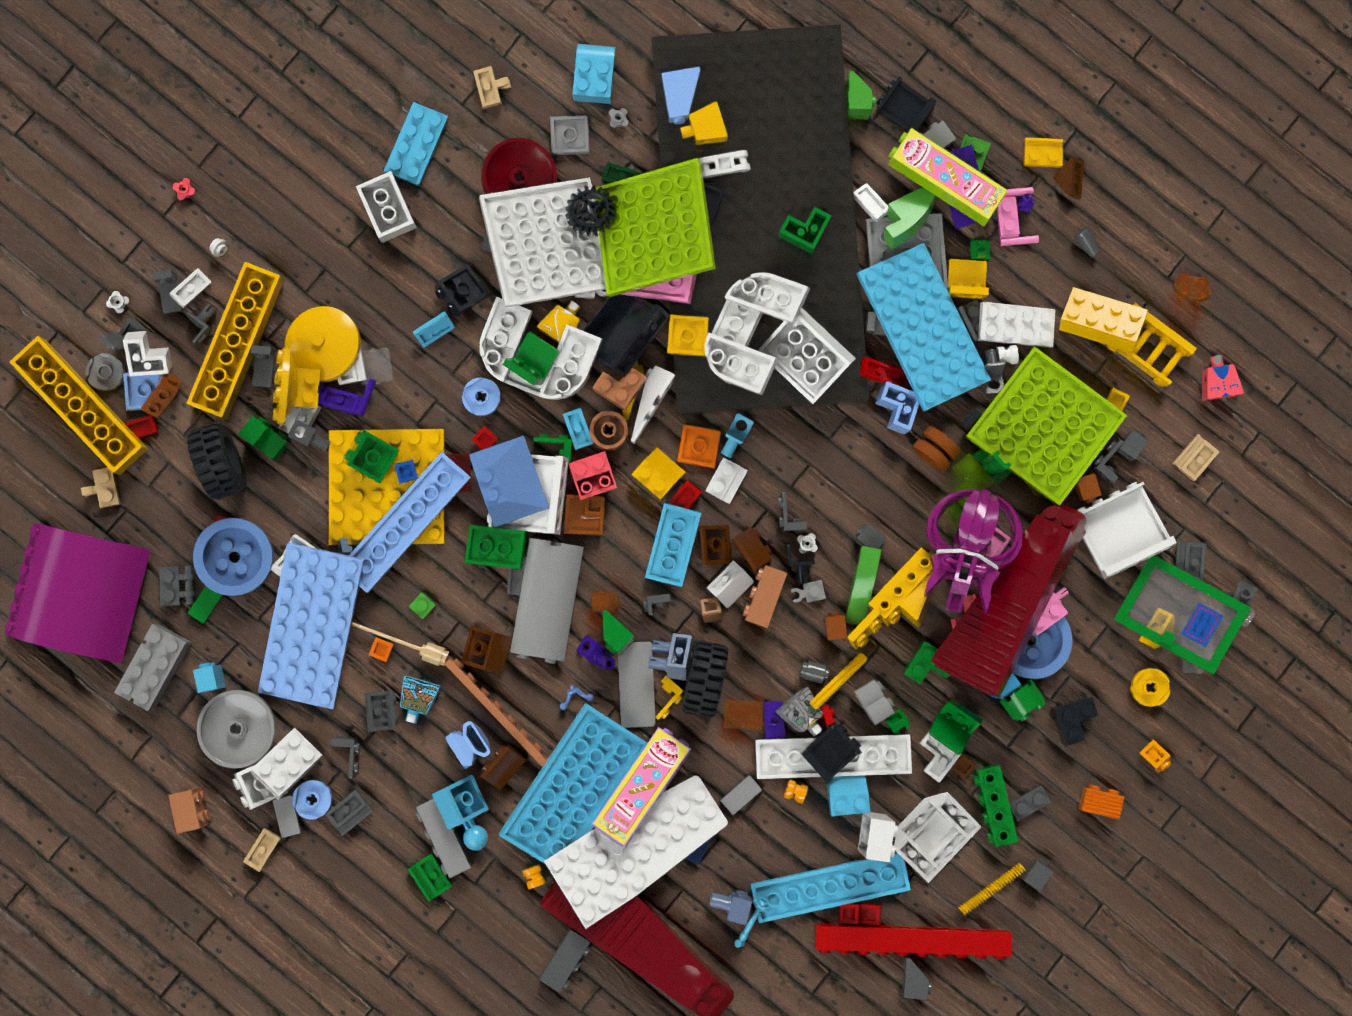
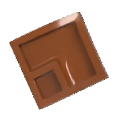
M566 494L563 535L602 536L605 497L592 496L580 500L579 495Z

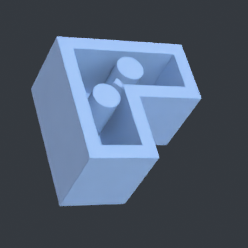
M885 382L880 387L875 404L892 410L887 428L906 434L912 428L919 402L913 391L890 382Z

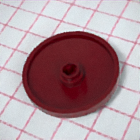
M511 138L500 142L488 152L481 168V183L485 194L557 183V172L552 157L540 144L526 138Z

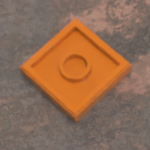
M684 424L677 462L715 469L721 431Z

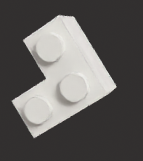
M147 331L126 333L123 344L129 376L169 373L172 367L169 347L150 349Z

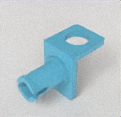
M740 413L736 414L725 435L728 437V440L721 451L723 455L732 458L738 443L743 444L754 421ZM739 420H744L747 423V428L744 431H740L736 427V423Z

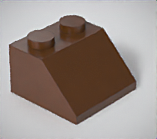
M750 527L734 537L732 542L750 570L754 572L771 561L773 553L768 545L764 546L760 541L762 536L757 529L753 530Z
M471 626L461 663L485 671L502 674L512 637Z

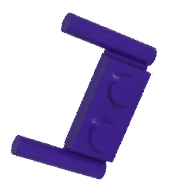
M369 378L363 396L325 386L326 382H319L318 404L363 417L376 380Z

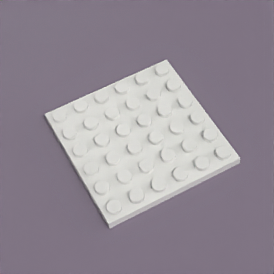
M590 178L479 196L505 308L606 290L599 231L597 237L593 232L590 237H587L586 232L580 235L579 230L575 232L573 226H569V219H566L565 216L568 213L565 207L570 206L567 200H573L571 194L577 195L578 188L581 191H585V186L591 190ZM588 199L591 202H595V199ZM583 202L579 205L576 215L583 208ZM587 206L589 212L592 213L595 217L593 209H590L589 206ZM588 220V221H585V222H583V223L591 224V223H594V222L591 221V220Z

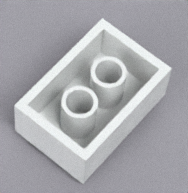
M391 171L356 186L376 234L382 243L417 228Z
M294 728L251 769V773L279 800L321 759L322 754Z

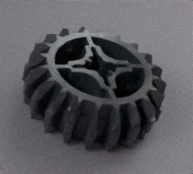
M592 185L591 190L587 186L584 187L585 191H581L578 188L577 195L571 194L573 200H567L570 206L565 207L566 212H568L565 216L566 219H569V226H573L575 232L579 230L580 235L586 232L587 237H590L592 232L596 237L598 236V231L604 234V228L610 229L611 225L609 222L615 223L613 216H617V212L614 210L617 206L616 203H613V196H609L608 191L603 192L602 187H599L596 191L594 185ZM588 199H597V201L591 202ZM583 202V208L576 215L579 205ZM587 206H589L590 209H593L595 217L592 213L589 212ZM606 208L604 216L599 220V214ZM591 220L594 223L588 224L583 222Z

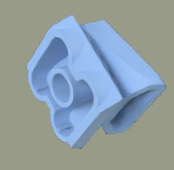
M468 721L463 725V732L453 731L445 737L465 769L476 763L477 755L486 757L491 752L488 738L483 730L472 721Z

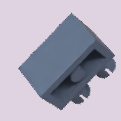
M673 633L672 641L670 642L653 640V653H666L669 655L667 658L650 656L648 668L665 670L667 678L687 681L693 650L692 635Z
M736 890V893L731 892L729 896L712 892L709 904L710 907L726 910L727 921L746 925L752 901L747 892Z

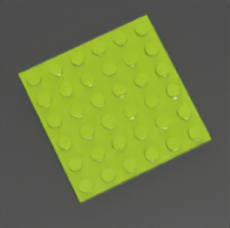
M699 158L599 186L603 188V192L608 191L609 196H613V203H616L617 206L614 209L617 212V216H613L615 223L609 222L611 228L607 229L605 227L604 234L599 231L607 296L612 297L716 269L701 160ZM606 208L599 214V220L604 216Z
M1034 346L966 435V438L989 455L998 450L1000 452L998 456L1004 463L1009 462L1011 464L1008 468L1011 472L1051 502L1060 506L1127 415Z

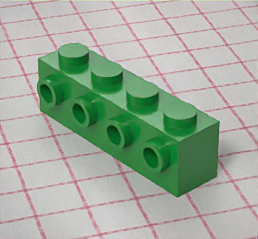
M995 764L974 769L973 780L975 786L979 787L980 793L977 796L979 804L984 807L982 817L984 824H988L987 838L989 843L999 847L1019 842L1000 765Z

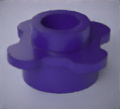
M1025 195L1020 198L1017 204L1018 212L1022 210L1028 213L1035 203V200L1032 199L1033 195Z

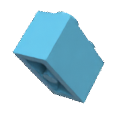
M215 662L200 664L198 665L199 669L193 670L198 693L226 688L222 665H215Z

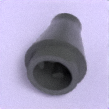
M1088 227L1075 234L1076 242L1090 257L1100 251L1094 234Z

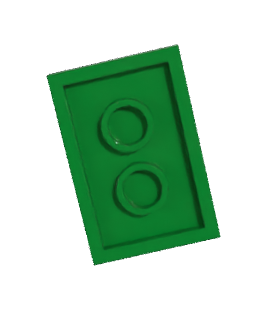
M469 525L464 563L522 570L527 532Z

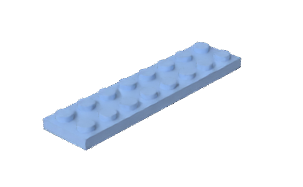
M443 452L438 455L349 555L365 559L359 586L366 593L372 590L471 479L467 473Z

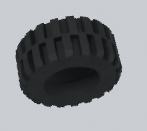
M214 422L192 430L187 435V448L194 471H196L198 480L201 482L207 495L212 499L219 500L243 491L247 484L244 466L242 465V460L234 440L230 436L229 431L226 430V427L222 423Z
M702 640L695 642L682 703V711L684 713L706 718L715 717L729 650L725 645Z

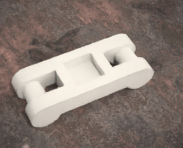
M747 150L700 158L703 179L751 170L750 164L747 163ZM734 159H739L740 164L735 165ZM714 163L715 169H710L709 164Z

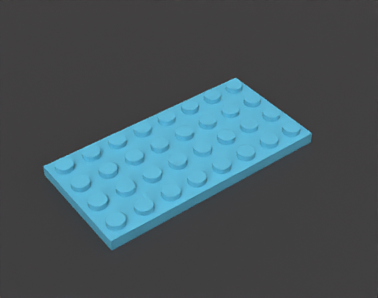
M924 243L856 274L923 412L991 380Z
M585 703L498 835L545 863V860L592 831L594 828L592 826L593 821L647 745V742Z

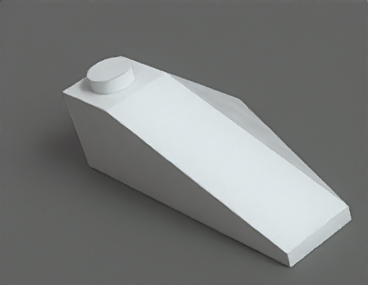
M656 365L653 369L650 368L645 375L647 380L645 381L631 442L633 444L636 443L675 381V374Z

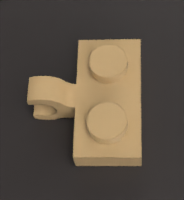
M492 66L473 71L483 109L502 104L498 89L511 88L508 77L495 80Z
M108 467L93 470L95 486L81 488L82 496L85 495L86 497L97 494L101 509L121 505L115 474Z

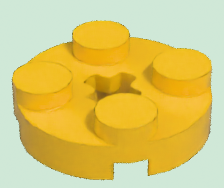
M1145 668L1134 675L1129 689L1133 698L1139 704L1149 707L1159 706L1170 695V682L1162 671ZM1147 683H1154V692H1147Z

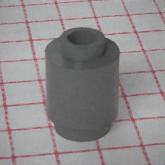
M811 661L802 663L800 677H804V680L821 684L823 680L827 681L829 669H826V665Z

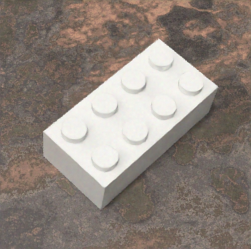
M873 812L862 814L858 851L866 859L890 862V857H894L895 846L892 842L893 837L896 838L898 831L895 821L886 814Z

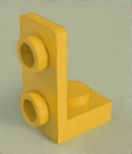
M667 675L661 680L663 683L661 687L669 694L672 691L675 694L656 715L655 718L657 720L660 717L665 719L671 712L669 707L672 703L677 704L683 698L681 694L683 689L670 678H667Z

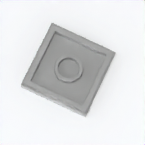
M588 115L550 117L552 155L590 154Z

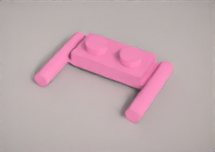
M1033 187L1007 189V193L996 208L1000 246L1039 243L1038 235L1019 237L1020 231L1015 196L1033 195Z

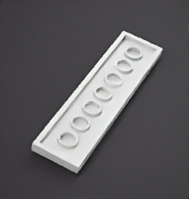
M910 734L848 736L850 739L855 738L860 743L861 747L859 749L862 753L853 758L835 776L912 774ZM816 738L755 740L757 779L821 777L800 754Z

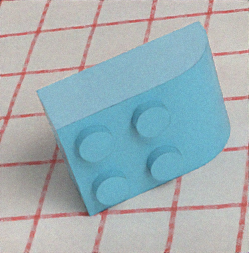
M588 44L577 45L572 93L573 101L611 104L616 47Z

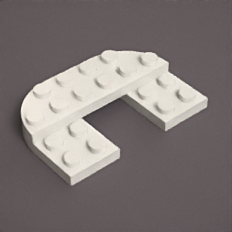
M754 273L744 280L740 279L733 284L724 297L726 302L712 333L708 332L706 337L705 356L711 370L730 385L733 384L762 395L778 359L749 348L748 345L763 313L795 324L810 288L770 273Z
M496 297L480 338V355L490 374L504 383L550 400L565 399L581 390L590 377L589 373L603 339L566 325L557 347L560 353L542 385H532L505 367L503 363L506 358H514L518 352L533 311L519 305L505 308L503 299Z

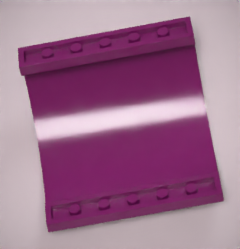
M34 523L29 533L30 539L25 549L24 562L20 568V578L15 587L14 601L10 606L9 620L5 625V635L64 652L122 663L151 550Z

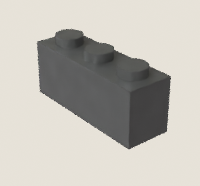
M570 928L539 980L557 992H560L562 988L566 989L571 981L568 977L572 971L576 973L582 963L579 961L581 956H586L592 947L589 944L590 940L573 928Z

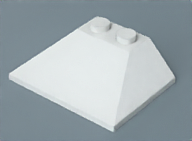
M948 792L924 798L899 824L894 843L895 851L929 883L975 835L981 826Z

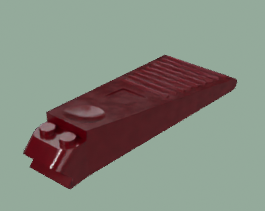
M1054 504L1046 508L1040 516L1037 515L1023 533L1022 547L1015 561L1009 566L998 570L1000 575L992 585L991 600L987 613L983 612L980 594H978L933 655L931 662L935 664V667L990 696L994 695L997 698L1001 696L1076 547L1086 534L1084 530L1086 517L1083 513L1064 504L1060 506Z
M557 882L542 897L541 907L689 1010L691 1009L697 1015L721 1016L734 999V992L730 985L713 972L640 895H637L587 929L583 926Z

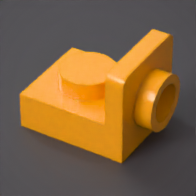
M1154 739L1140 752V755L1155 768L1157 773L1161 770H1167L1171 765V755Z

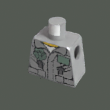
M808 687L801 688L775 711L797 732H804L808 729L815 736L822 730L817 720L823 713L820 707L815 710L810 705V701L814 696Z

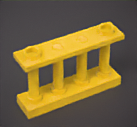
M1137 303L1133 304L1134 306L1142 308ZM1147 312L1144 323L1145 330L1139 337L1133 353L1107 345V348L1115 353H1120L1147 373L1158 386L1167 387L1172 383L1167 377L1182 356H1191L1197 348ZM1155 333L1161 337V341L1147 360L1144 361L1136 354L1150 335ZM1167 345H1172L1176 348V353L1160 373L1152 365Z

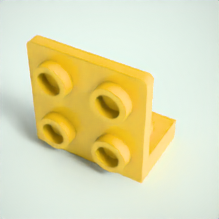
M950 259L947 289L950 297L985 299L989 295V288L986 287L987 262Z

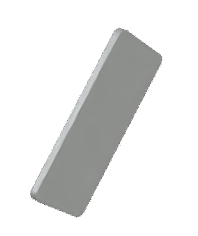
M633 642L621 656L618 655L621 726L624 728L651 727L656 723L653 669L648 668L650 656L653 657L651 642Z

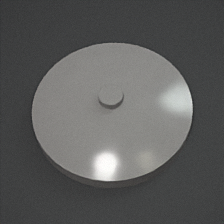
M244 690L226 691L213 697L202 709L197 722V739L201 749L214 763L227 768H243L261 760L272 747L276 735V722L269 705L258 695Z

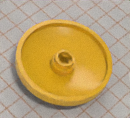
M321 306L303 312L293 321L286 334L285 347L290 348L296 368L320 370L319 382H329L342 377L353 367L360 353L361 339L356 324L347 314L333 307Z

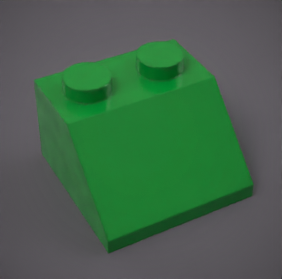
M606 609L603 611L605 647L613 655L617 653L621 656L636 639Z

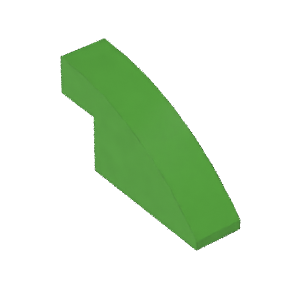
M922 187L888 204L887 216L893 224L885 227L884 240L892 250L910 239L923 226L933 209L936 195Z
M861 546L845 614V622L848 624L859 625L866 618L881 549Z

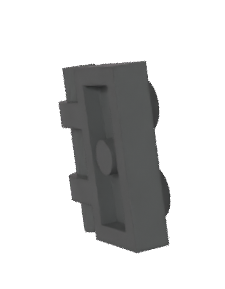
M185 566V574H181L180 567H159L160 606L182 605L181 597L186 598V605L194 604L193 597H195V591H193V580L195 579V574H193L192 566ZM181 580H185V591H181Z

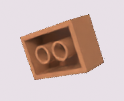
M767 565L763 566V569L760 568L755 578L758 580L757 586H753L749 594V598H752L750 605L745 606L742 616H745L744 621L768 628L787 576L786 572Z

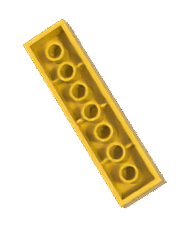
M244 262L186 404L228 420L254 357L251 353L252 345L258 346L285 281L283 277Z
M37 336L10 361L14 368L113 473L121 475L148 450L142 441L135 436L46 339Z

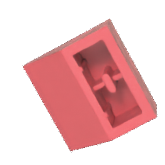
M605 451L569 463L580 500L617 488Z

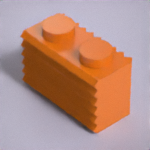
M1089 784L1088 788L1083 787L1079 810L1120 820L1124 803V796L1119 795L1120 791L1108 789L1107 792L1100 791L1101 787Z

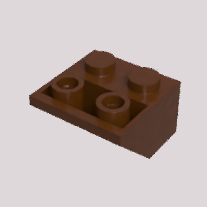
M510 744L506 747L504 745L501 746L494 754L497 758L494 761H488L482 768L484 773L481 777L499 790L506 785L527 760Z

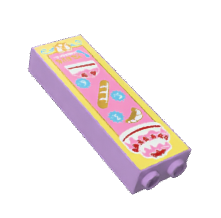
M658 727L592 823L595 829L624 849L691 753L689 744L681 738L679 740L674 738V734L666 728L662 730Z

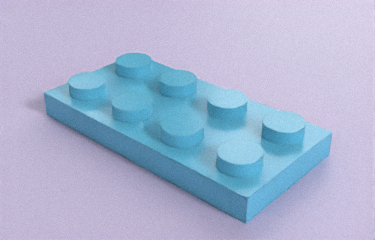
M413 102L384 172L388 173L391 171L393 176L420 187L449 117Z
M664 503L645 578L679 587L683 586L701 512Z

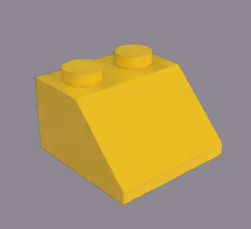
M656 448L632 473V477L661 501L686 472L659 448Z

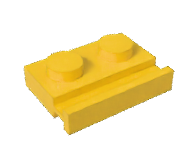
M1024 139L1023 166L1061 168L1063 166V139Z

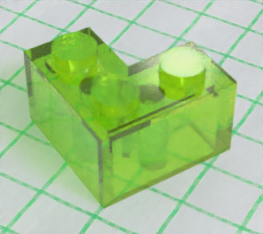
M970 453L951 467L964 481L951 493L967 489H987L994 483L992 478ZM969 497L957 501L958 505L964 508Z

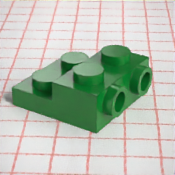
M365 430L362 433L358 432L353 441L356 443L353 449L349 448L344 455V459H346L345 464L381 483L400 450Z

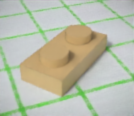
M263 828L243 862L260 872L281 840V837L269 829Z

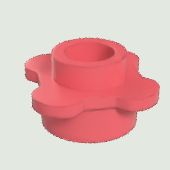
M188 178L173 184V189L177 192L179 200H184L195 194V189L190 185L191 181Z

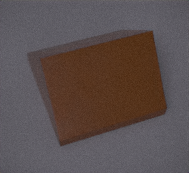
M729 525L699 526L702 566L731 563Z

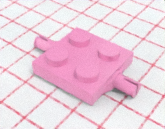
M1065 587L1056 594L1053 592L1033 631L1035 636H1038L1068 614L1061 603V599L1069 594Z

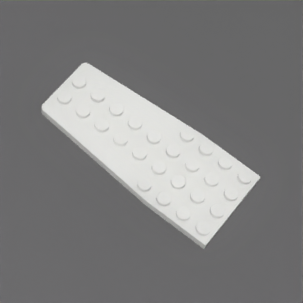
M693 776L663 792L625 849L597 829H593L544 862L583 926L587 929L639 895L725 828L728 821L699 776Z

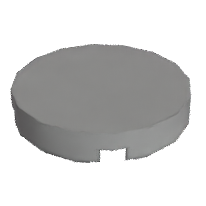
M101 353L89 360L85 375L92 387L108 392L115 390L122 384L125 368L119 358L108 353Z

